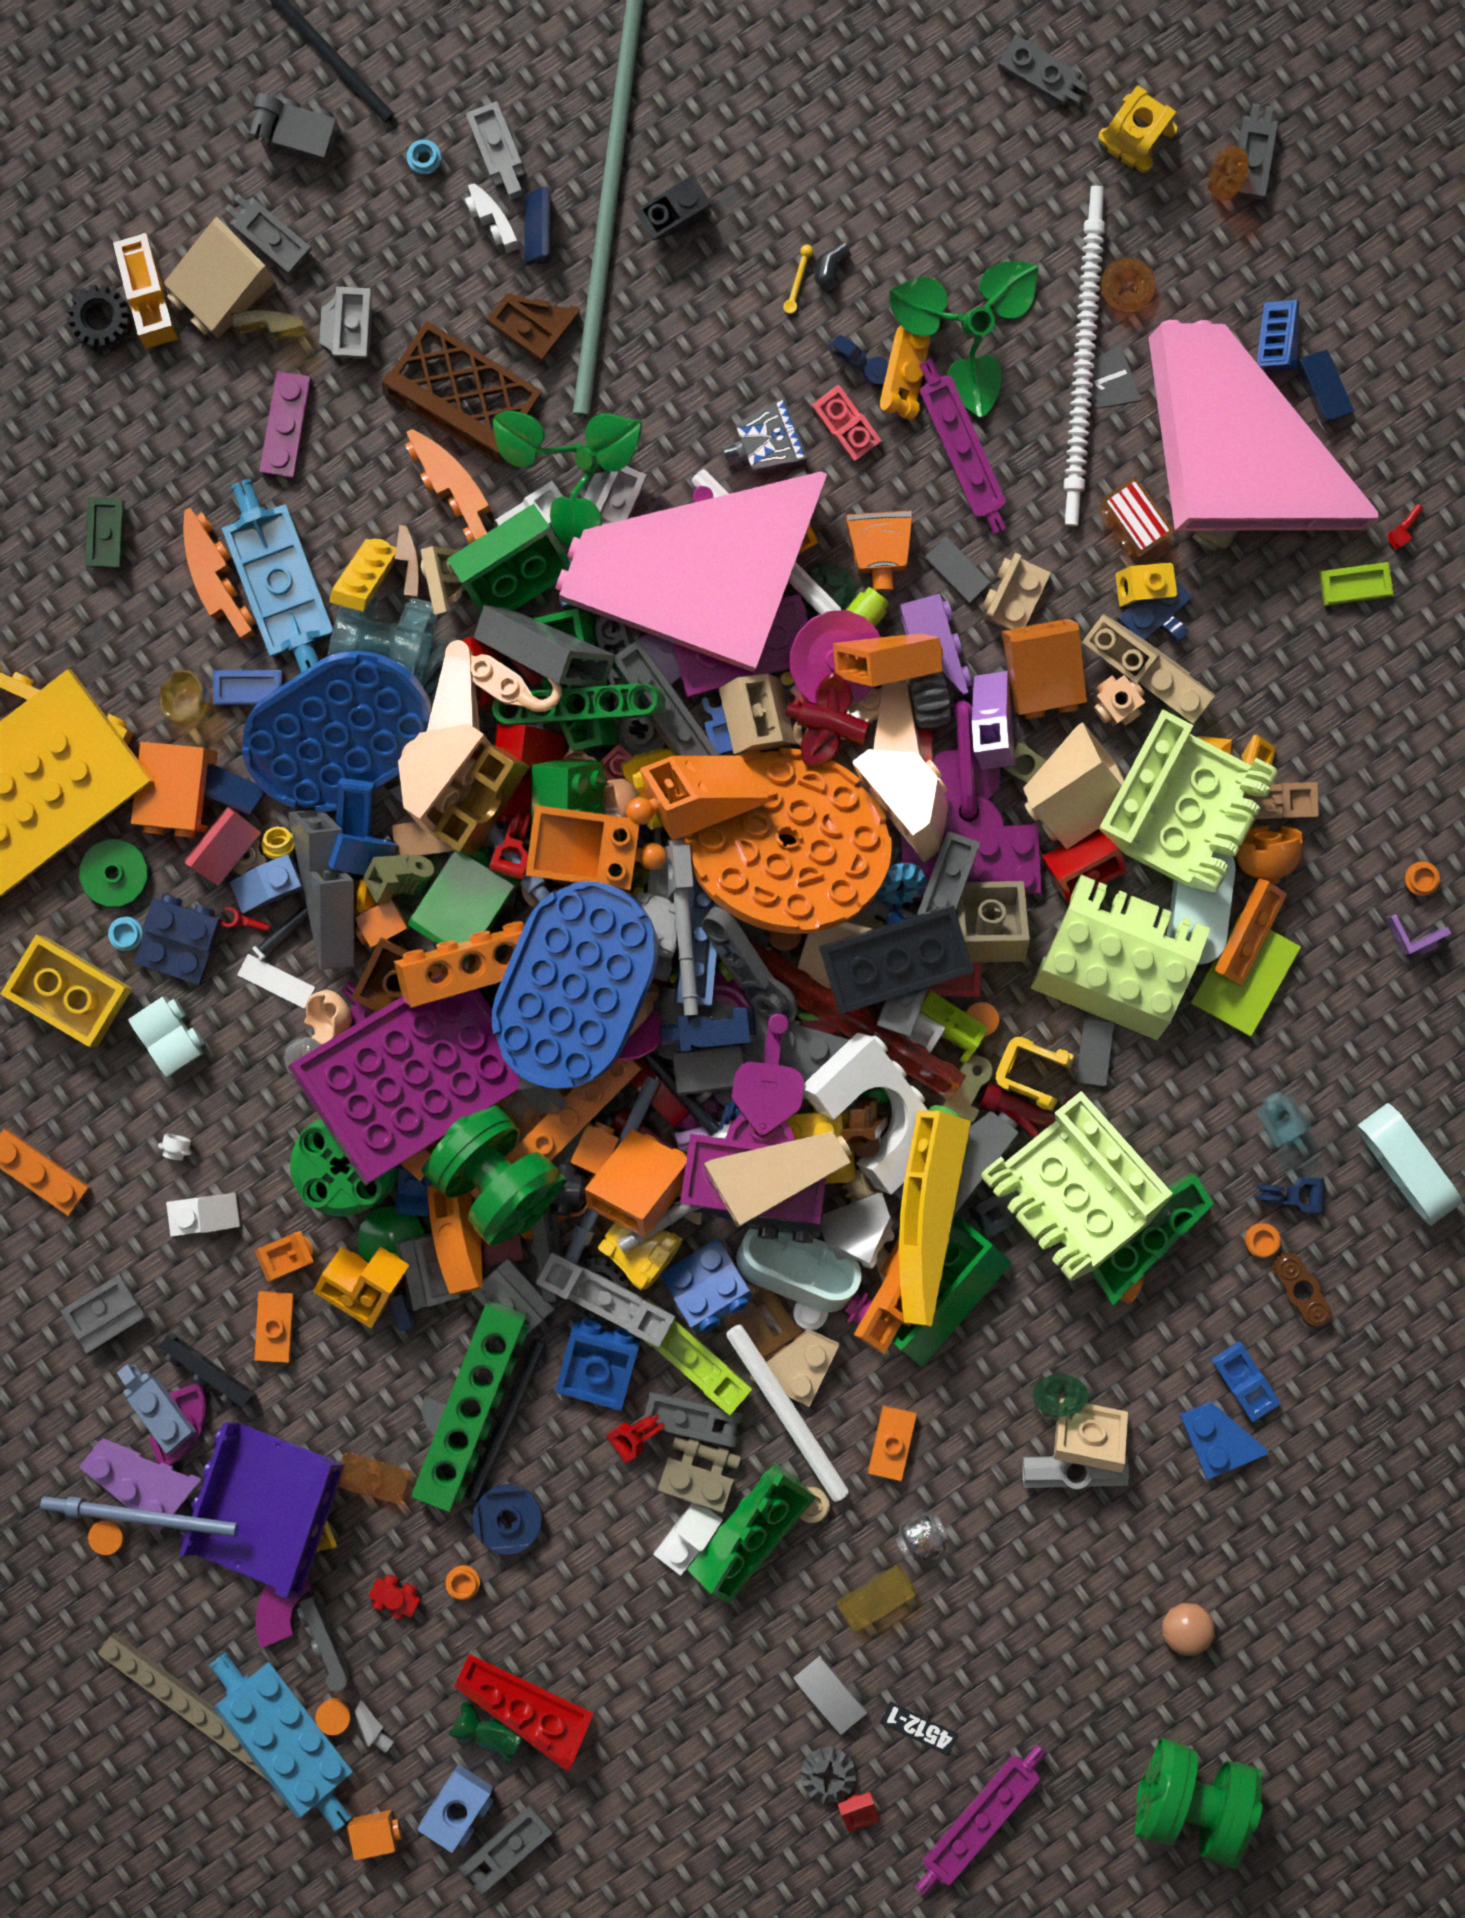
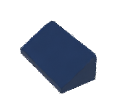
M541 187L525 197L524 261L526 263H549L551 261V194L548 187Z
M1327 349L1305 356L1297 361V369L1322 426L1354 412Z
M208 764L204 796L247 815L259 810L265 792L257 783L216 765Z

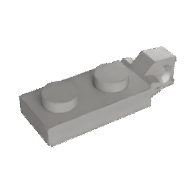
M495 101L465 113L489 175L495 185L504 183L510 201L523 196L517 177L524 175L522 162L498 102Z

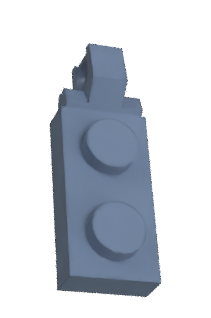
M126 1364L117 1372L127 1387L124 1391L125 1396L128 1398L127 1401L166 1454L173 1453L197 1432L158 1377L154 1378L149 1372L143 1374L136 1364Z

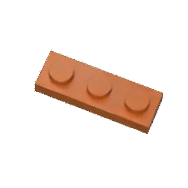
M1261 878L1258 879L1223 952L1219 956L1218 963L1214 969L1216 973L1235 984L1243 985L1287 896L1286 892L1269 881Z
M7 1128L3 1129L0 1133V1169L64 1214L70 1216L90 1186Z

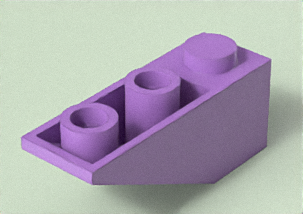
M939 593L901 604L898 610L905 634L923 633L940 637V644L943 648V671L941 673L944 675L945 681L960 697H965L968 694L967 687L972 686L967 666L961 667L957 654L962 653V647L958 634H951L948 621L953 620L949 602H942Z
M1008 671L974 676L972 707L974 754L981 770L1015 765Z

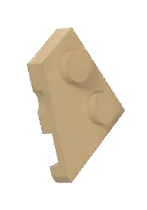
M435 546L421 549L423 559L421 561V570L427 579L434 615L449 612V603L457 601L461 597L462 591L466 590L447 561V558L460 550Z
M807 1329L796 1337L795 1341L790 1345L784 1346L776 1352L774 1357L766 1363L787 1396L810 1407L839 1347V1343Z

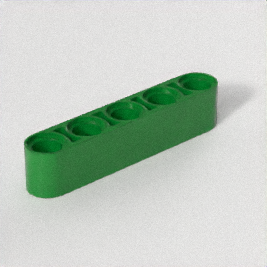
M638 683L562 689L559 702L546 716H543L541 712H534L526 707L518 706L516 716L510 718L507 715L508 704H504L497 699L493 703L492 710L495 718L501 723L516 725L641 718L660 714L665 707L666 698L660 688ZM553 689L530 692L537 699L544 700L550 697ZM650 691L653 696V703L648 709L644 710L640 704V697L644 692ZM616 693L619 698V705L616 710L610 712L606 702L611 694ZM578 696H582L585 699V708L581 713L576 714L573 709V702Z

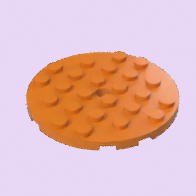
M780 748L779 751L760 752L758 749L736 755L742 757L767 795L769 803L683 837L684 845H690L692 873L700 886L725 911L750 925L765 930L790 934L812 933L836 927L854 918L877 895L890 864L892 841L885 823L887 818L879 802L874 796L871 797L859 784L860 779L835 761L830 760L819 766H805L801 750ZM782 834L791 835L795 838L796 843L788 844L785 847L779 836Z

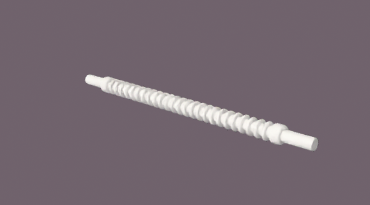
M1091 186L1088 220L1084 222V233L1087 236L1083 238V241L1087 245L1082 248L1086 255L1081 258L1085 265L1081 267L1084 275L1080 277V280L1084 284L1079 287L1083 294L1078 297L1082 304L1078 305L1081 314L1077 315V319L1081 320V322L1076 325L1080 333L1075 335L1079 339V343L1075 344L1078 352L1074 354V357L1078 361L1073 364V367L1077 368V372L1072 374L1076 381L1072 383L1075 391L1071 393L1075 400L1070 403L1074 407V410L1069 413L1073 417V420L1069 421L1072 430L1068 431L1072 438L1067 441L1071 449L1066 451L1070 455V459L1066 460L1069 469L1065 470L1068 478L1064 479L1063 488L1067 491L1064 524L1066 526H1078L1080 495L1085 490V480L1082 479V475H1085L1086 471L1082 467L1087 464L1083 460V456L1088 454L1084 450V447L1088 445L1085 437L1089 435L1085 428L1090 425L1086 421V418L1091 415L1087 411V408L1091 406L1088 398L1092 397L1088 389L1093 387L1089 379L1094 376L1090 373V369L1094 368L1091 360L1095 358V355L1091 351L1096 348L1092 340L1097 338L1093 331L1097 329L1094 321L1098 319V316L1094 312L1099 309L1095 302L1100 299L1096 292L1100 291L1097 282L1101 281L1097 273L1102 271L1098 263H1101L1103 260L1099 254L1103 252L1100 244L1104 242L1101 235L1105 233V222L1102 221L1103 186Z

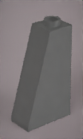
M484 605L474 635L475 639L558 684L589 687L606 686L616 656L504 607Z
M989 1112L970 1126L951 1225L985 1181L980 1177L983 1171L1000 1157L1004 1158L1020 1137L1019 1132L1015 1130L1018 1124L1002 1112L999 1116ZM904 1183L892 1193L900 1201H902Z

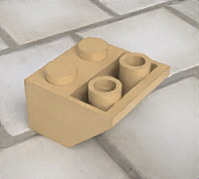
M770 674L738 677L719 688L734 754L758 749L762 751L796 745L790 717L785 716L787 704L781 678Z

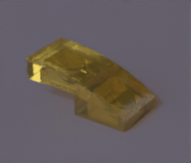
M262 310L230 313L233 327L238 334L269 328L273 339L278 340L308 333L303 320L290 314Z
M897 1564L871 1578L862 1587L841 1597L836 1604L852 1630L856 1632L914 1597L917 1592L901 1566Z

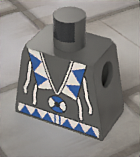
M784 397L736 424V433L739 441L721 448L728 467L747 460L752 475L803 466L807 463V456Z

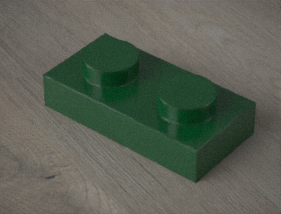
M88 497L86 567L122 569L125 501L123 499Z

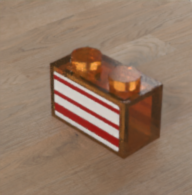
M1136 476L1101 499L1098 504L1101 509L1098 511V515L1109 529L1114 527L1121 537L1117 540L1120 547L1127 556L1133 554L1136 560L1169 539L1174 533V530Z

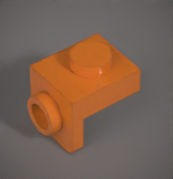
M301 1231L254 1250L267 1282L313 1263L312 1245L306 1236L303 1237Z

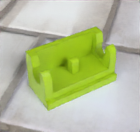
M932 991L929 992L922 1003L919 1013L945 1027L941 1037L964 1050V1054L959 1061L966 1063L978 1048L988 1027Z

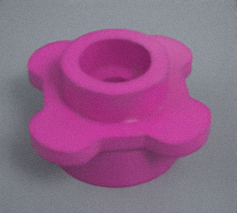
M865 1291L860 1296L854 1294L844 1311L848 1313L846 1320L849 1323L853 1320L860 1324L871 1305L872 1300L867 1297L868 1294Z

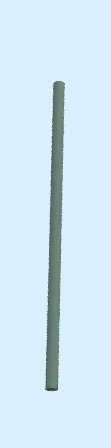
M626 0L573 414L578 416L590 415L643 0Z

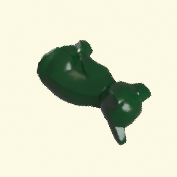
M463 1702L460 1708L461 1715L455 1720L449 1735L456 1738L457 1743L461 1745L475 1741L485 1750L501 1754L504 1757L505 1763L510 1764L522 1737L499 1720L479 1722L472 1705Z

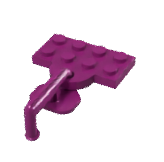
M707 486L697 487L693 493L692 503L713 498L712 490ZM796 594L781 599L754 673L671 642L686 697L689 698L717 690L738 677L774 674L790 669V650L797 633L808 623L801 595Z
M957 701L951 707V714L957 719L958 750L942 751L932 760L942 775L941 781L947 788L944 795L948 803V811L942 845L947 831L980 842L967 882L1024 881L1025 894L1041 893L1038 824L1003 825L1001 813L988 800L1000 786V767L981 770L974 754L972 706L966 701ZM959 814H960L963 818L968 819L969 821H966V820L961 819V817L959 816ZM900 834L902 863L919 866L925 873L928 886L940 851L926 862H923ZM927 886L923 888V896L914 897V900H923Z
M774 1014L769 1018L763 1063L746 1062L735 1073L732 1100L742 1112V1115H739L729 1126L725 1139L690 1134L680 1204L728 1211L703 1168L704 1163L712 1159L794 1141V1134L785 1120L796 1113L801 1107L804 1080L796 1069L779 1066L782 1037L789 1026V1021L783 1014ZM771 1131V1133H770L768 1136H766V1137H760V1136H765V1135H767V1133H769V1132ZM826 1178L759 1216L819 1225Z

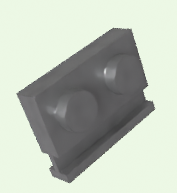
M432 1233L395 1243L398 1256L409 1264L403 1276L410 1310L416 1311L422 1307H430L460 1298V1294L454 1296L449 1294L439 1265Z
M510 1257L482 1281V1289L471 1291L484 1307L488 1300L527 1314L524 1325L530 1327L528 1333L555 1309L552 1302H543L541 1290Z
M122 1274L117 1275L60 1311L77 1340L84 1347L85 1353L92 1351L147 1317Z

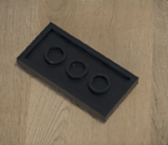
M953 904L818 946L840 1014L974 972Z

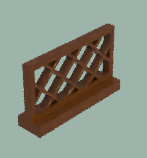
M428 321L424 322L392 372L389 371L382 381V393L498 464L503 457L497 448L494 430L491 429L489 419L504 411H516L528 415L542 395V390ZM428 333L441 341L442 351L423 354L421 343ZM446 344L449 345V346L452 347V348H451V349H447ZM418 349L419 355L413 356ZM464 354L469 357L472 368L453 372L449 356ZM444 357L448 373L429 377L425 361ZM421 362L425 378L410 380L401 373L406 365ZM475 362H477L478 364H480V365H482V366L476 367ZM492 371L498 375L501 386L487 389L481 388L478 374ZM474 375L477 391L458 394L455 378ZM504 379H505L506 381L510 382L511 384H506V385H505ZM450 380L453 396L440 398L433 394L431 383ZM421 385H427L428 390L421 387ZM521 389L531 395L524 405L511 407L507 391ZM503 393L506 408L487 412L483 396ZM479 397L483 413L469 416L462 411L460 401ZM455 402V403H456V407H454L453 405H451V404H449V403ZM480 420H485V424H486V425L482 424V423L479 422V421H480Z

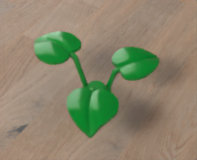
M1008 261L987 269L980 279L978 289L980 294L989 301L985 304L984 308H976L965 314L942 312L948 302L947 293L942 284L929 277L913 278L891 288L889 291L891 311L897 322L909 333L917 336L932 335L938 330L941 318L960 321L963 332L969 337L974 338L969 351V359L956 360L950 366L947 376L952 377L964 407L978 417H983L990 411L998 397L1002 381L1000 366L993 356L981 355L977 358L975 357L980 343L983 342L982 336L989 334L995 325V318L991 307L993 306L994 312L998 316L1006 319L1017 318L1026 313L1035 295L1036 279L1039 267L1035 264L1023 261Z
M516 411L501 412L494 416L493 428L500 454L513 466H530L535 462L537 453L541 455L575 453L576 465L580 469L585 470L586 473L571 492V499L560 496L553 501L550 509V521L555 534L561 542L570 548L573 538L580 539L583 530L602 526V516L599 509L592 501L586 498L578 499L579 492L590 477L595 475V469L600 466L606 471L616 472L625 468L630 463L639 444L642 421L608 413L599 414L593 417L587 424L585 444L580 445L576 443L572 446L551 448L540 446L545 439L544 429L536 419L525 413Z

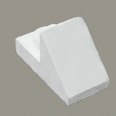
M237 1193L166 1202L170 1236L199 1232L205 1233L241 1226Z
M691 1503L653 1555L681 1576L699 1551L702 1552L723 1519L712 1510Z

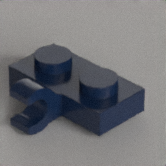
M1175 579L1177 589L1175 597L1136 601L1117 620L1125 628L1144 640L1161 627L1178 644L1187 636L1189 631L1173 615L1188 603L1192 596Z

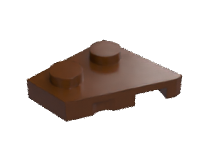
M506 293L487 317L486 324L536 361L542 363L580 315V309L571 305L570 308L549 305V301L539 299L527 300L523 296Z

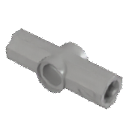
M1125 1455V1465L1122 1473L1083 1465L1084 1473L1076 1480L1067 1478L1066 1472L1068 1467L1073 1464L1071 1462L1053 1459L1054 1456L1023 1457L1022 1477L1024 1488L1070 1487L1081 1489L1095 1486H1128L1129 1466L1127 1455Z

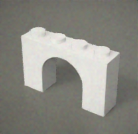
M857 1033L804 1083L803 1094L818 1114L835 1119L866 1090L881 1087L887 1093L892 1106V1118L886 1134L881 1139V1147L874 1156L869 1158L862 1157L856 1164L867 1176L874 1188L892 1194L904 1183L917 1111L928 1110L923 1104L925 1101L923 1095L904 1079L906 1077L904 1069L895 1061H891L887 1056L886 1052L888 1049L883 1041L875 1035L871 1037Z

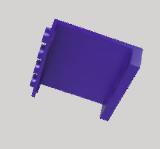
M240 1422L223 1423V1426L215 1436L214 1444L216 1447L212 1459L206 1464L203 1472L204 1482L201 1491L193 1501L192 1517L238 1523L239 1533L237 1537L184 1530L181 1538L183 1545L179 1555H197L275 1587L274 1594L285 1599L301 1597L345 1464Z

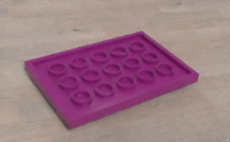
M478 988L414 1007L406 1004L403 997L288 1066V1069L365 1186L444 1137L450 1126L461 1117L470 1116L482 1109H488L519 1090V1075L509 1067L501 1055L502 1051L496 1034H493L492 1009Z

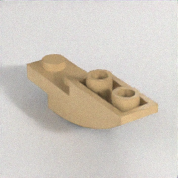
M1105 614L1100 617L1082 641L1136 684L1139 682L1192 724L1196 722L1216 696L1189 675L1190 673L1175 661Z

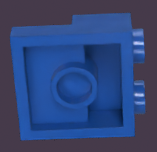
M719 1238L661 1274L677 1306L696 1334L700 1331L705 1333L719 1325V1319L729 1313L736 1314L748 1307L749 1301L755 1298Z
M583 1319L581 1322L574 1321L555 1393L621 1411L641 1339L635 1338V1335L628 1332L625 1328H617L614 1332L603 1329L601 1324L593 1319Z

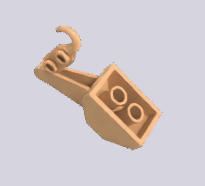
M453 641L447 646L427 732L419 733L415 740L407 743L402 751V757L398 761L403 807L424 831L440 840V838L433 834L434 829L449 805L460 803L468 795L475 781V778L469 773L487 744L492 745L485 735L480 732L476 686L504 704L526 707L534 712H546L554 708L559 702L562 695L560 684L548 678L553 687L552 694L547 699H537L531 694L525 682L518 674L488 655L473 656L472 651L463 641Z
M906 679L883 684L879 689L873 688L864 699L852 704L847 713L870 723L878 718L874 750L869 749L855 759L853 764L864 789L871 797L874 796L886 817L923 862H926L937 854L942 847L948 811V803L944 795L947 788L941 781L942 775L931 760L925 763L922 759L909 684ZM796 722L793 728L795 742L801 747L803 737L802 726L797 725Z

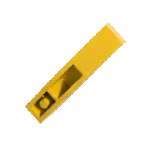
M917 1111L904 1178L899 1233L900 1290L904 1323L931 1327L936 1311V1301L942 1278L946 1249L949 1243V1233L956 1206L955 1202L971 1124L970 1120L941 1111Z

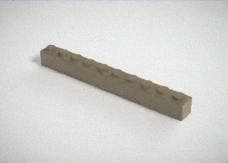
M115 1632L108 1638L97 1654L267 1780L215 1712L213 1705Z

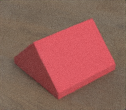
M227 806L186 857L185 863L219 886L261 832L233 808Z

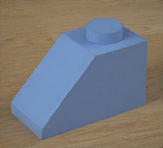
M289 854L255 867L230 882L242 914L303 890L299 868L294 856Z

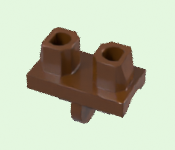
M858 1098L855 1101V1106H851L848 1109L849 1121L841 1129V1136L845 1141L851 1138L850 1145L856 1155L869 1158L874 1156L881 1147L880 1134L888 1125V1115L879 1114L878 1098Z

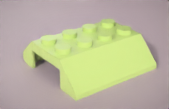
M1162 710L1099 830L1121 851L1139 862L1188 887L1217 892L1224 879L1222 874L1225 875L1228 872L1229 866L1224 861L1211 857L1212 854L1236 856L1239 850L1237 845H1242L1255 820L1253 815L1256 816L1260 810L1258 804L1250 799L1242 798L1243 795L1267 797L1270 791L1268 786L1274 784L1279 771L1258 758H1255L1253 763L1249 765L1189 734L1194 725Z
M1080 875L1071 895L1067 912L1047 957H1044L1040 964L1031 989L1158 1040L1170 1024L1197 967L1210 927L1195 922L1188 940H1185L1191 920L1184 917L1178 924L1175 938L1172 939L1164 935L1171 919V911L1163 909L1156 927H1153L1159 906L1131 896L1124 914H1121L1127 893L1119 891L1114 897L1113 906L1109 913L1099 909L1105 897L1107 885L1099 882L1090 901L1088 899L1095 880Z
M1082 1091L1055 1112L1056 1121L1006 1162H1004L1002 1157L997 1159L980 1176L990 1188L995 1187L993 1192L999 1198L1014 1191L1020 1194L1011 1200L1007 1208L1013 1214L1018 1212L1016 1215L1017 1220L1035 1240L1041 1238L1038 1244L1042 1249L1049 1248L1059 1242L1065 1246L1055 1254L1052 1260L1058 1266L1064 1264L1061 1267V1271L1070 1281L1096 1269L1149 1225L1173 1196V1193Z

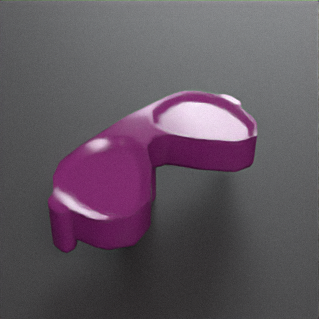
M710 1096L701 1103L710 1115L715 1116L719 1114L720 1106L715 1097ZM689 1114L677 1126L685 1131L695 1129L697 1120Z

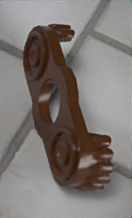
M1286 1252L1277 1255L1276 1259L1273 1260V1274L1277 1275L1286 1289L1288 1300L1297 1306L1304 1318L1303 1322L1313 1327L1326 1324L1330 1319L1331 1310L1320 1292L1318 1281L1308 1273L1300 1257L1294 1253ZM1301 1280L1308 1281L1313 1288L1311 1297L1306 1300L1297 1299L1293 1293L1295 1284Z

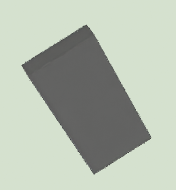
M947 537L924 558L968 604L991 583Z
M1083 1019L1076 1083L1106 1086L1114 1027L1113 1022Z

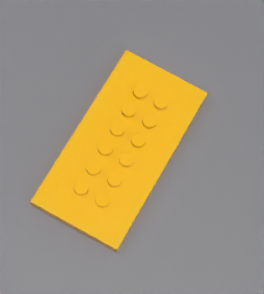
M67 669L0 721V897L153 781L72 669Z

